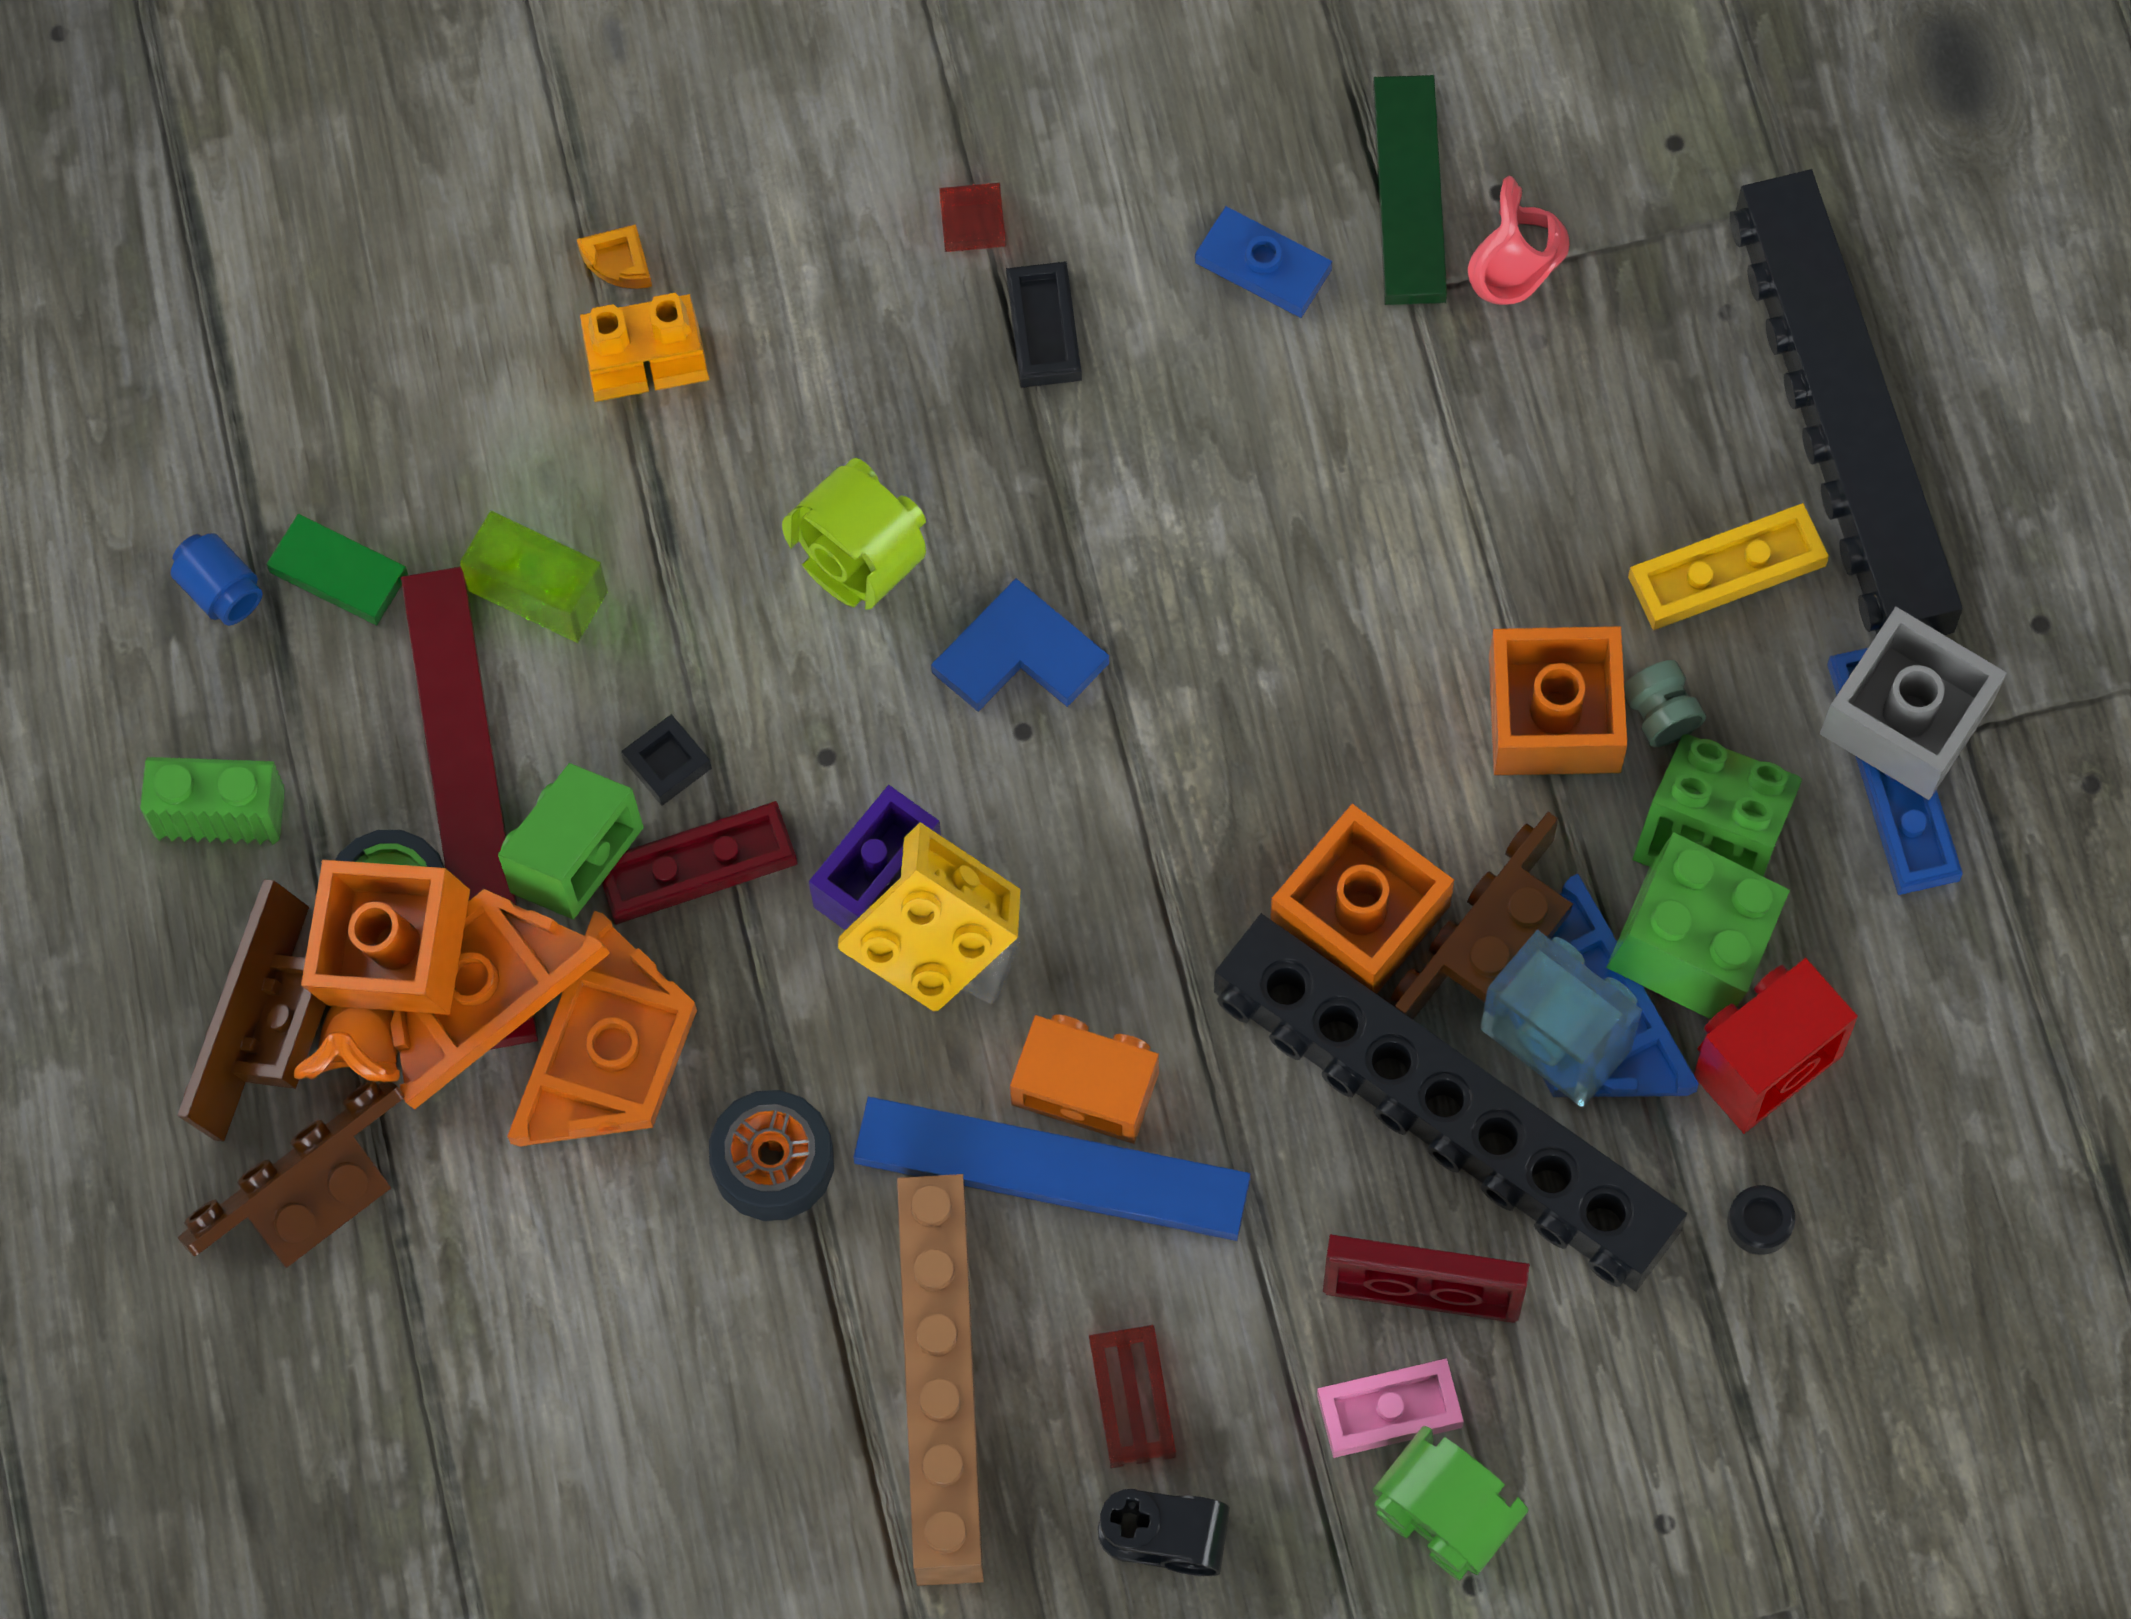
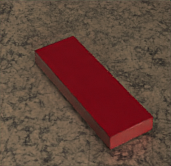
M774 801L629 849L604 879L602 886L615 924L617 925L798 865L778 803Z

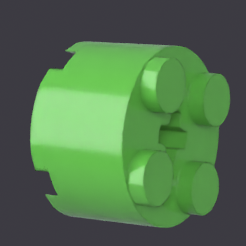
M1422 1426L1372 1489L1378 1497L1374 1503V1506L1378 1509L1376 1515L1391 1529L1406 1539L1414 1530L1430 1542L1427 1545V1548L1431 1551L1428 1556L1444 1571L1460 1581L1467 1571L1479 1575L1529 1510L1519 1497L1509 1507L1505 1503L1506 1500L1498 1494L1505 1486L1500 1479L1446 1437L1436 1447L1432 1445L1434 1442L1432 1429Z

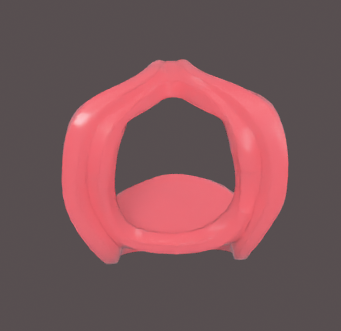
M1510 175L1503 179L1500 191L1499 214L1502 219L1501 225L1477 247L1468 264L1469 281L1476 294L1481 299L1498 305L1516 304L1530 297L1550 273L1563 262L1570 246L1567 229L1554 214L1536 207L1519 206L1522 188L1518 186L1516 180ZM1518 224L1548 228L1546 249L1540 252L1531 247L1521 235Z

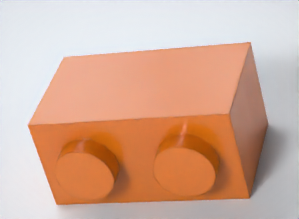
M1056 1014L1050 1020L1035 1015L1010 1084L1011 1105L1135 1144L1159 1075V1053L1150 1051L1151 1047L1149 1044L1130 1035L1115 1034L1113 1039L1089 1032V1027L1085 1023L1070 1016Z

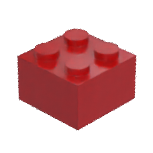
M1804 958L1790 970L1783 964L1773 969L1755 986L1754 992L1757 994L1756 997L1740 1009L1733 1003L1726 1006L1712 1017L1704 1027L1707 1035L1697 1048L1700 1055L1694 1076L1743 1134L1842 1058L1858 1018L1857 1014L1807 958Z

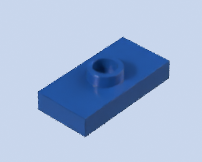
M1225 206L1195 253L1196 264L1300 318L1303 317L1332 271V261L1227 206Z

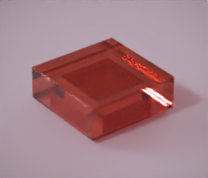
M1000 183L939 188L945 252L1006 247Z

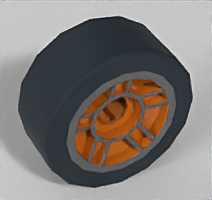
M782 1090L755 1091L733 1101L717 1118L709 1138V1164L713 1178L722 1197L741 1214L762 1221L788 1220L809 1210L826 1192L834 1172L831 1134L821 1113L803 1097ZM767 1146L770 1151L781 1152L784 1150L783 1158L774 1165L764 1164L761 1161V1148Z

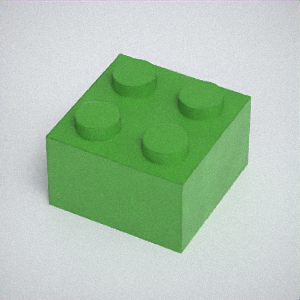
M1673 832L1647 872L1606 968L1711 1019L1719 1011L1732 1003L1737 1007L1747 994L1790 890Z

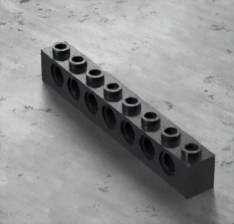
M1262 913L1216 969L1214 993L1219 996L1217 1001L1228 1014L1243 1023H1248L1252 1019L1271 1033L1269 1035L1271 1042L1287 1056L1295 1060H1300L1303 1056L1324 1070L1322 1077L1339 1093L1347 1097H1353L1356 1093L1376 1107L1374 1113L1383 1124L1401 1135H1405L1408 1131L1413 1133L1429 1145L1427 1148L1429 1154L1446 1169L1458 1173L1461 1169L1468 1172L1483 1183L1481 1190L1495 1204L1509 1211L1513 1210L1514 1207L1520 1209L1536 1221L1534 1224L1535 1229L1547 1241L1562 1249H1566L1568 1245L1575 1248L1590 1259L1588 1262L1590 1269L1608 1284L1620 1287L1624 1283L1637 1292L1681 1233L1687 1212ZM1287 984L1296 987L1303 997L1296 1003L1283 1005L1275 1002L1268 993L1278 985ZM1341 1021L1351 1026L1355 1035L1347 1041L1335 1042L1326 1038L1322 1034L1321 1028L1327 1023ZM1393 1058L1402 1062L1408 1072L1398 1079H1386L1377 1074L1373 1066L1382 1059ZM1445 1095L1453 1098L1459 1104L1461 1110L1453 1116L1440 1117L1428 1109L1426 1102L1435 1096ZM1500 1133L1511 1140L1514 1148L1506 1154L1494 1155L1487 1152L1481 1146L1479 1140L1486 1134ZM1545 1170L1555 1171L1565 1179L1567 1187L1557 1193H1547L1536 1186L1533 1176ZM1597 1208L1609 1209L1619 1217L1621 1226L1613 1231H1600L1589 1223L1586 1215Z

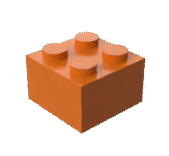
M1621 626L1493 629L1489 652L1494 775L1621 773L1627 750Z
M1352 803L1272 897L1270 919L1377 994L1451 906L1454 879Z
M322 860L301 986L327 1006L450 1015L470 889L446 868Z

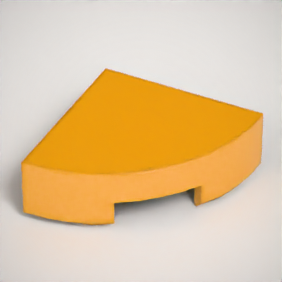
M636 224L576 239L585 264L602 280L623 288L639 289L652 287Z

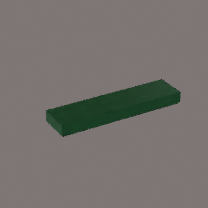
M1434 75L1374 77L1373 96L1385 305L1446 303L1447 283Z

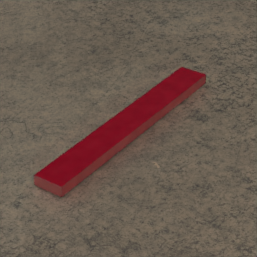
M460 566L401 577L445 868L470 889L469 900L483 889H486L517 905L516 895L510 893L498 857V853L501 851L502 844L507 836L464 568ZM535 1014L490 1050L539 1041Z

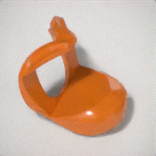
M331 1006L322 1026L318 1050L295 1068L294 1078H309L312 1080L323 1072L350 1067L355 1073L369 1081H398L400 1079V1070L397 1067L398 1050L393 1044L390 1023L393 1018V1011Z

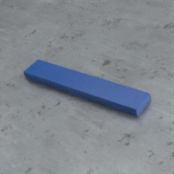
M869 1096L853 1157L854 1163L857 1165L917 1177L963 1174L964 1186L1234 1241H1238L1251 1173Z

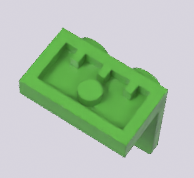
M1684 734L1653 798L1632 860L1650 867L1674 832L1764 877L1779 835L1800 788L1802 778L1785 771L1774 763L1758 761L1726 749L1713 740L1700 739Z

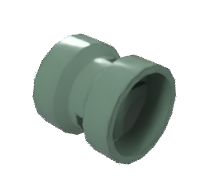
M1666 660L1651 665L1635 674L1624 684L1625 700L1632 710L1639 711L1643 718L1641 730L1652 747H1662L1680 740L1682 735L1694 732L1706 720V714L1699 701L1695 697L1688 696L1684 688L1686 677L1675 660Z

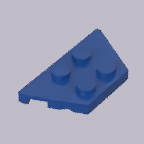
M1577 873L1569 877L1563 885L1560 895L1573 903L1571 913L1500 1003L1552 1096H1689L1697 1092L1699 1086L1697 1079L1644 987L1606 968L1617 940L1579 874Z

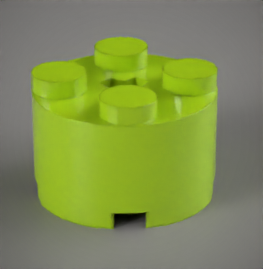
M852 458L845 466L837 467L788 513L782 521L783 534L790 549L800 542L809 556L802 564L808 574L829 594L853 608L863 600L866 601L865 610L872 609L926 555V545L920 528L926 523L922 510L914 501L906 496L900 495L896 498L887 488L879 483V479L873 469L858 458Z

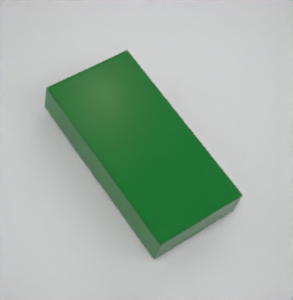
M297 514L266 564L269 573L376 626L401 588V577L408 576L406 566L300 514Z

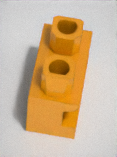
M676 293L654 296L650 302L618 308L614 304L592 308L590 313L580 315L584 349L595 402L649 392L644 367L645 361L650 362L655 391L710 380L699 324L690 294L681 296Z

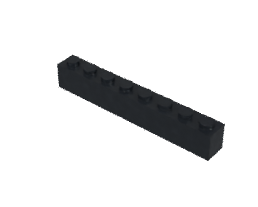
M1809 169L1743 185L1740 189L1736 210L1730 212L1732 235L1738 247L1746 246L1752 263L1748 265L1747 269L1750 289L1756 301L1764 300L1770 317L1766 319V334L1770 348L1774 355H1783L1788 373L1784 374L1786 396L1793 410L1801 409L1806 428L1802 430V438L1807 458L1811 464L1819 463L1825 480V483L1821 484V497L1825 512L1830 520L1838 519L1844 536L1843 539H1840L1839 543L1841 559L1849 576L1857 575L1863 593L1858 597L1863 625L1868 632L1875 630L1876 634H1878L1894 608L1898 607L1941 634H1952L1955 632L1963 607L1813 170Z

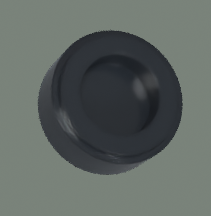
M1757 1185L1743 1190L1734 1199L1728 1214L1727 1225L1730 1236L1740 1248L1752 1254L1765 1255L1778 1251L1788 1242L1795 1226V1210L1791 1201L1783 1192L1771 1186Z

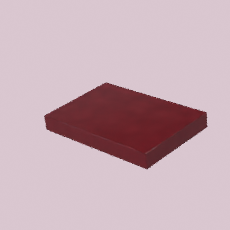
M1330 1234L1323 1292L1326 1295L1515 1323V1321H1519L1527 1288L1530 1264Z

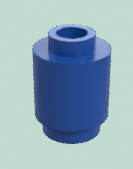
M217 534L192 535L176 548L172 557L174 563L170 572L171 577L211 619H220L227 626L234 625L245 619L258 606L263 592L257 586L258 578L256 574Z

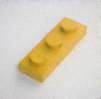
M1804 503L1631 566L1628 578L1654 631L1826 567L1829 555Z

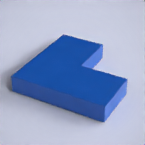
M1015 578L931 664L932 674L978 712L1020 668L1068 707L1109 665V655Z

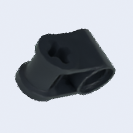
M1123 1489L1112 1494L1104 1502L1098 1525V1540L1108 1555L1122 1562L1164 1567L1168 1570L1187 1575L1217 1576L1221 1572L1230 1507L1223 1502L1204 1497L1172 1496L1137 1489ZM1124 1513L1137 1515L1136 1523L1140 1528H1137L1134 1538L1121 1536V1525L1117 1523H1121Z

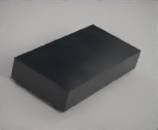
M1067 261L1006 268L1020 387L1082 381Z

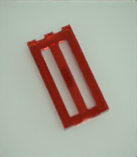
M1154 1325L1089 1335L1110 1469L1123 1467V1463L1136 1461L1137 1464L1150 1462V1459L1162 1457L1163 1460L1176 1458ZM1143 1342L1160 1440L1147 1443L1130 1346V1344ZM1116 1346L1133 1445L1121 1447L1104 1349Z

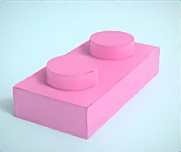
M1447 1358L1318 1388L1317 1397L1333 1458L1412 1440L1422 1426L1431 1428L1433 1435L1460 1429L1464 1423Z

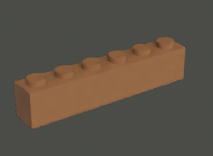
M963 1174L897 1178L913 1569L917 1586L984 1582L964 1178Z

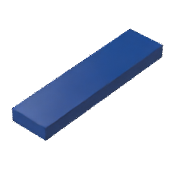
M1868 648L1829 657L1827 666L1836 695ZM1855 756L1897 894L1902 895L1959 882L1963 873L1937 790L1931 799L1928 800Z

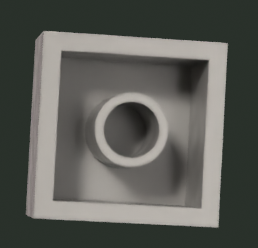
M1895 607L1831 703L1819 734L1930 800L1993 704L2007 672L1898 607Z

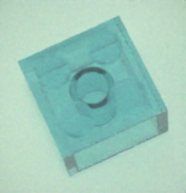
M1536 930L1488 987L1480 1029L1580 1107L1584 1108L1631 1052L1642 1009L1636 1005L1637 999L1635 995L1620 981L1612 977H1606L1603 980L1583 965L1585 963L1583 956L1569 942L1559 937H1554L1551 940L1539 930Z

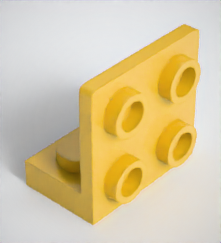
M920 822L904 837L901 878L839 936L838 949L930 1010L939 1011L1018 938L1021 889Z

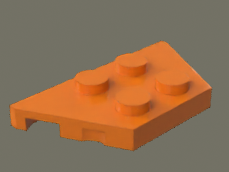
M486 889L479 892L468 901L450 1015L393 1011V1018L390 1023L393 1044L400 1053L404 1084L399 1085L400 1090L405 1096L403 1098L404 1101L413 1109L419 1107L608 956L610 952L606 946L595 937L588 934L585 936L558 924L554 919L533 910L523 909L510 900Z
M593 912L585 936L588 934L597 938L606 946L610 954L563 991L507 1135L510 1144L519 1147L648 1129L653 1128L697 1009L695 1002L673 981H668L657 970L656 964L639 948L635 949L613 927L612 922L603 913Z

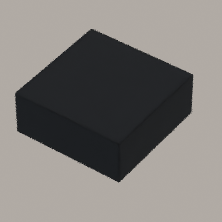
M672 714L621 751L624 762L661 806L712 769L710 759Z

